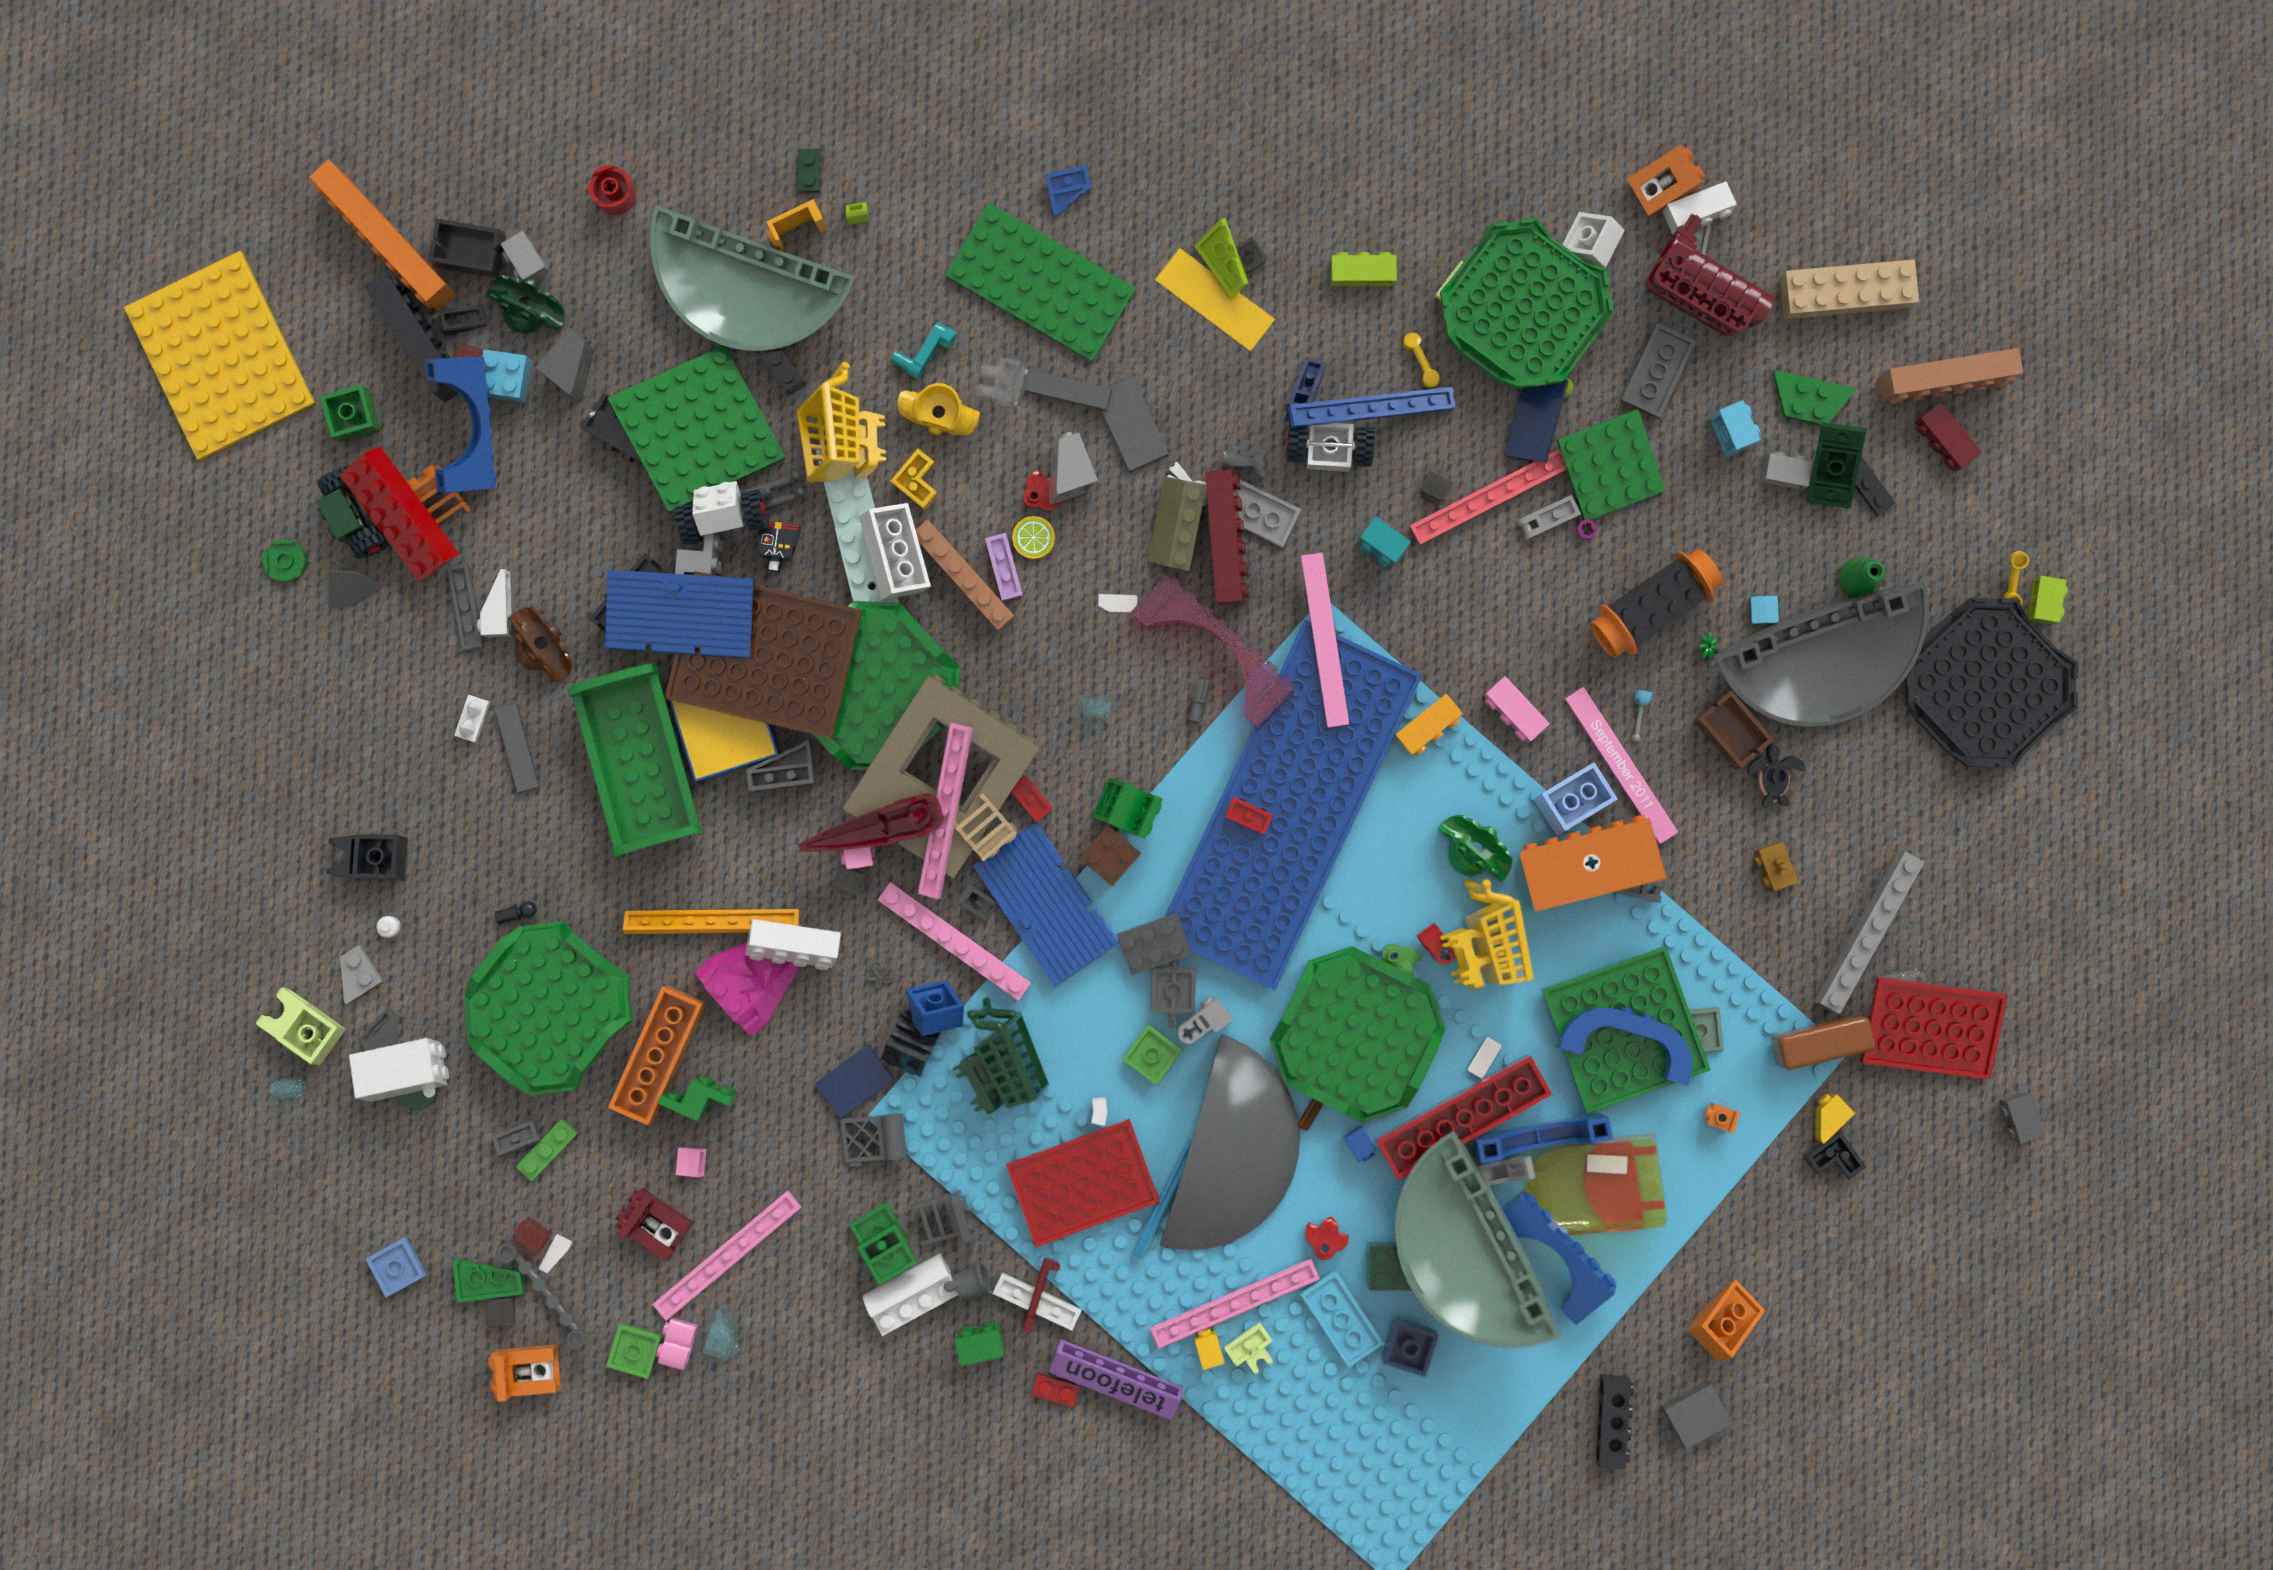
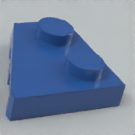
M1087 165L1045 174L1054 216L1060 214L1091 188Z

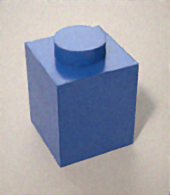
M1361 1125L1343 1137L1358 1161L1363 1160L1365 1162L1375 1155L1374 1151L1377 1148Z

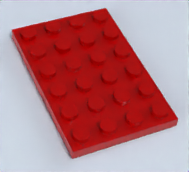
M1877 977L1868 1018L1875 1040V1048L1872 1051L1861 1053L1860 1061L1865 1064L1991 1079L2008 995L2005 993Z
M1130 1118L1006 1163L1035 1247L1160 1202Z

